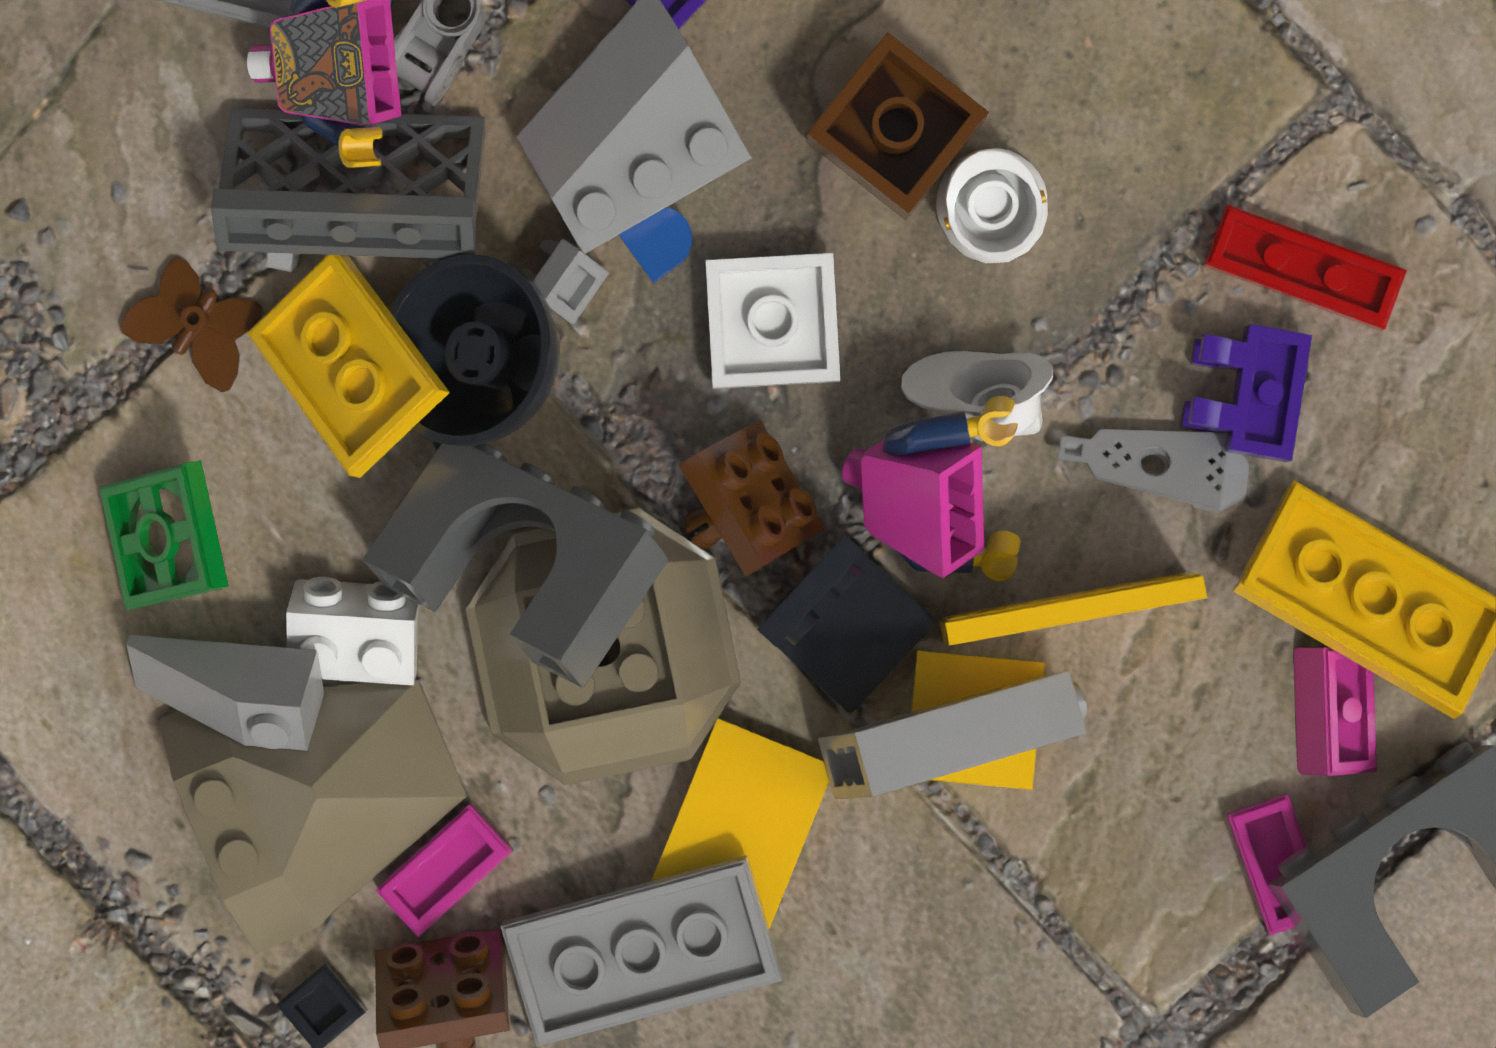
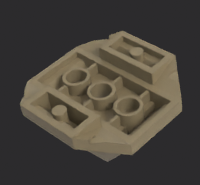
M640 508L627 511L637 514L654 527L656 533L653 538L669 560L618 635L620 653L617 659L608 665H598L584 688L534 664L509 635L551 572L557 552L555 532L540 528L513 534L466 608L491 735L564 785L691 760L741 683L716 558ZM617 512L613 514L620 516L622 512Z

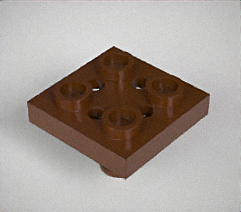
M761 420L711 445L679 464L680 469L703 505L698 509L690 511L685 516V529L689 533L706 522L709 524V528L694 536L691 540L697 546L707 549L723 538L745 577L825 529L817 515L814 501L800 487L784 460L783 451L779 443L773 436L768 434Z
M500 928L481 932H465L457 936L418 943H402L394 947L375 950L376 1036L380 1048H415L435 1044L436 1048H476L475 1037L510 1031L505 945Z

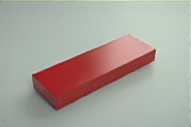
M1230 205L1224 207L1203 265L1212 270L1380 331H1384L1387 327L1407 272L1406 269Z

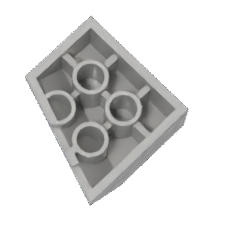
M636 0L633 7L604 36L592 53L563 82L516 135L583 255L751 159L690 47L660 0Z

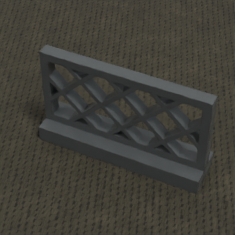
M231 108L219 188L213 190L211 203L217 251L438 259L475 254L477 243L476 218L485 138V117L401 114L400 117L373 125H364L366 128L381 127L382 136H398L405 144L385 157L373 148L375 156L381 159V166H370L348 180L334 168V166L342 162L339 155V147L335 145L320 155L306 143L307 140L317 135V133L304 125L301 115L284 113L282 110ZM244 131L272 132L279 139L256 153L243 142ZM444 138L469 139V146L450 159H447L433 147V145ZM290 151H294L307 164L284 178L270 164ZM420 155L434 169L415 182H412L398 168ZM256 173L272 186L267 190L235 189L237 185ZM320 175L336 188L330 193L299 191L300 188ZM384 177L400 190L395 195L363 193V191ZM447 180L451 181L464 193V197L427 195V193Z

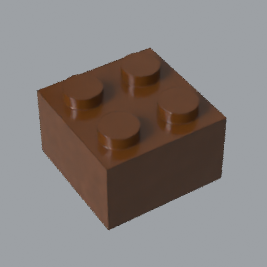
M887 32L807 133L806 143L906 221L985 122L989 111Z

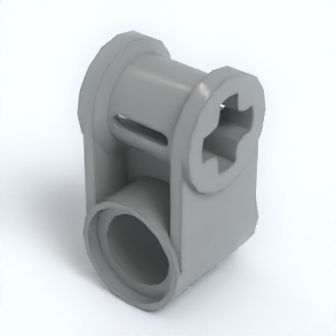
M422 0L408 24L401 29L394 39L397 76L425 93V102L432 106L440 101L452 84L465 55L483 29L486 21V7L483 0H469L471 3L470 15L463 24L456 27L445 26L440 21L439 9L444 0ZM415 57L431 67L432 71L430 73L410 62V58Z

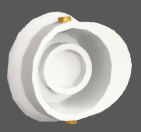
M981 149L959 158L943 176L937 192V216L950 243L966 257L985 264L1010 262L1027 253L1042 235L1048 217L1047 191L1039 172L1021 155L1007 149Z

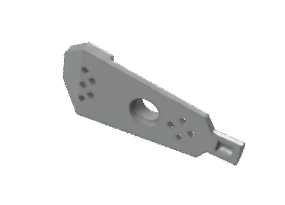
M1100 429L1091 439L1061 435L1058 460L1085 463L1092 476L1098 480L1192 504L1194 508L1216 514L1244 499L1247 491L1249 463L1244 455L1224 452L1227 433ZM1119 444L1121 448L1117 449L1115 445ZM1105 452L1109 455L1107 458L1103 455ZM1126 455L1130 458L1128 461L1124 458ZM1147 456H1157L1164 462L1165 470L1158 475L1148 474L1143 470L1141 461ZM1115 463H1116L1117 466H1118V468H1116V469L1112 466V465H1114Z

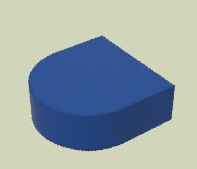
M669 207L662 209L618 235L653 284L680 266L686 260L692 248V232L687 220L678 211Z

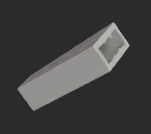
M1070 671L1042 675L820 737L818 741L834 799L873 797L1086 734L1083 719L1087 715V704L1080 686L1076 682H1072Z

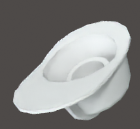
M942 352L926 356L912 364L902 375L901 389L909 401L922 408L951 413L965 411L966 418L981 416L986 402L992 397L1007 396L1015 402L1012 413L1002 418L993 417L991 419L1001 425L1018 423L1014 436L1031 435L1039 432L1042 426L1041 393L1046 390L1053 380V366L1045 357L1034 353ZM980 436L971 437L983 441Z

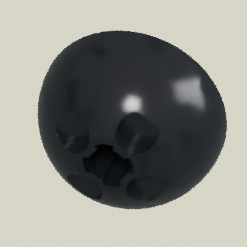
M476 254L457 255L442 259L423 269L405 285L396 297L389 311L450 392L412 430L437 443L453 446H476L494 442L510 435L525 425L539 411L555 383L560 360V339L555 317L549 304L536 285L523 273L489 256Z

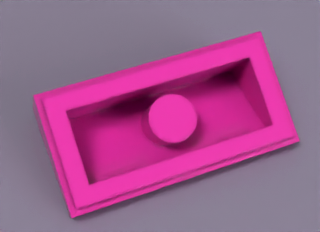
M1328 646L1296 648L1294 650L1297 767L1299 773L1302 775L1334 776L1377 772L1374 673Z

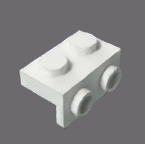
M315 577L309 580L299 579L294 583L286 611L287 648L317 650L321 676L325 680L414 685L417 674V624L420 605L388 589L381 581L374 584L339 582L331 577Z

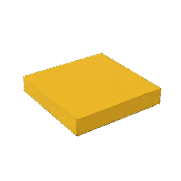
M917 650L911 712L1044 675L1045 663ZM1037 748L931 780L1033 790Z

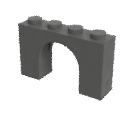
M486 443L476 446L441 444L362 560L388 589L436 612L468 563L487 542L502 533L523 527H539L555 532L557 552L551 572L509 635L534 664L584 688L669 559L653 538L656 530L642 517L627 510H623L620 516L605 510V505L588 491L573 486L571 491L567 492L555 486V481L538 467L524 463L519 469L507 463V459L502 453Z
M1464 742L1454 747L1436 760L1440 768L1439 771L1421 783L1416 777L1403 781L1383 796L1388 805L1368 818L1364 812L1352 815L1330 831L1335 840L1315 853L1311 847H1306L1278 865L1282 875L1270 882L1268 886L1352 1014L1367 1018L1419 983L1384 929L1374 903V881L1377 869L1384 855L1397 841L1412 832L1425 828L1435 827L1449 832L1469 848L1496 889V748L1494 745H1476L1472 748L1469 742Z

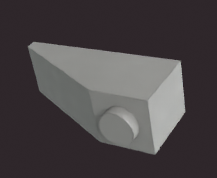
M129 635L126 645L137 689L245 746L308 751L324 697L317 650Z

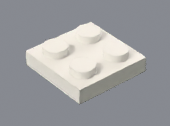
M833 253L706 260L713 389L840 382Z

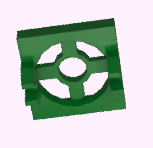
M201 460L178 464L99 486L126 611L229 587ZM166 489L181 499L185 520L175 522L171 515L164 512L159 490ZM141 504L143 516H141L136 525L139 506ZM153 520L158 521L166 533V546L161 555L153 549L149 540V529ZM190 539L194 562L185 577L179 581L174 557L179 550L180 542ZM142 556L149 562L154 563L157 577L145 564Z

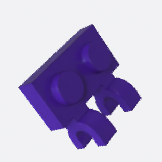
M1249 324L1244 327L1242 342L1207 334L1202 335V339H1194L1190 365L1237 370L1232 404L1194 397L1192 401L1184 402L1180 427L1226 432L1227 439L1224 452L1286 463L1292 461L1312 335Z

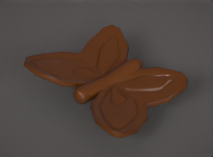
M177 257L170 260L161 276L159 295L143 298L127 311L119 326L122 334L137 343L162 344L179 333L172 345V350L177 354L183 355L192 342V363L206 384L218 391L225 392L231 389L239 371L240 353L235 341L256 324L262 315V306L256 301L233 297L216 303L217 294L215 290L210 289L202 294L198 275L186 260Z

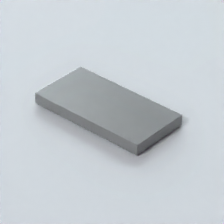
M747 855L506 920L500 926L537 1047L780 982L783 976Z

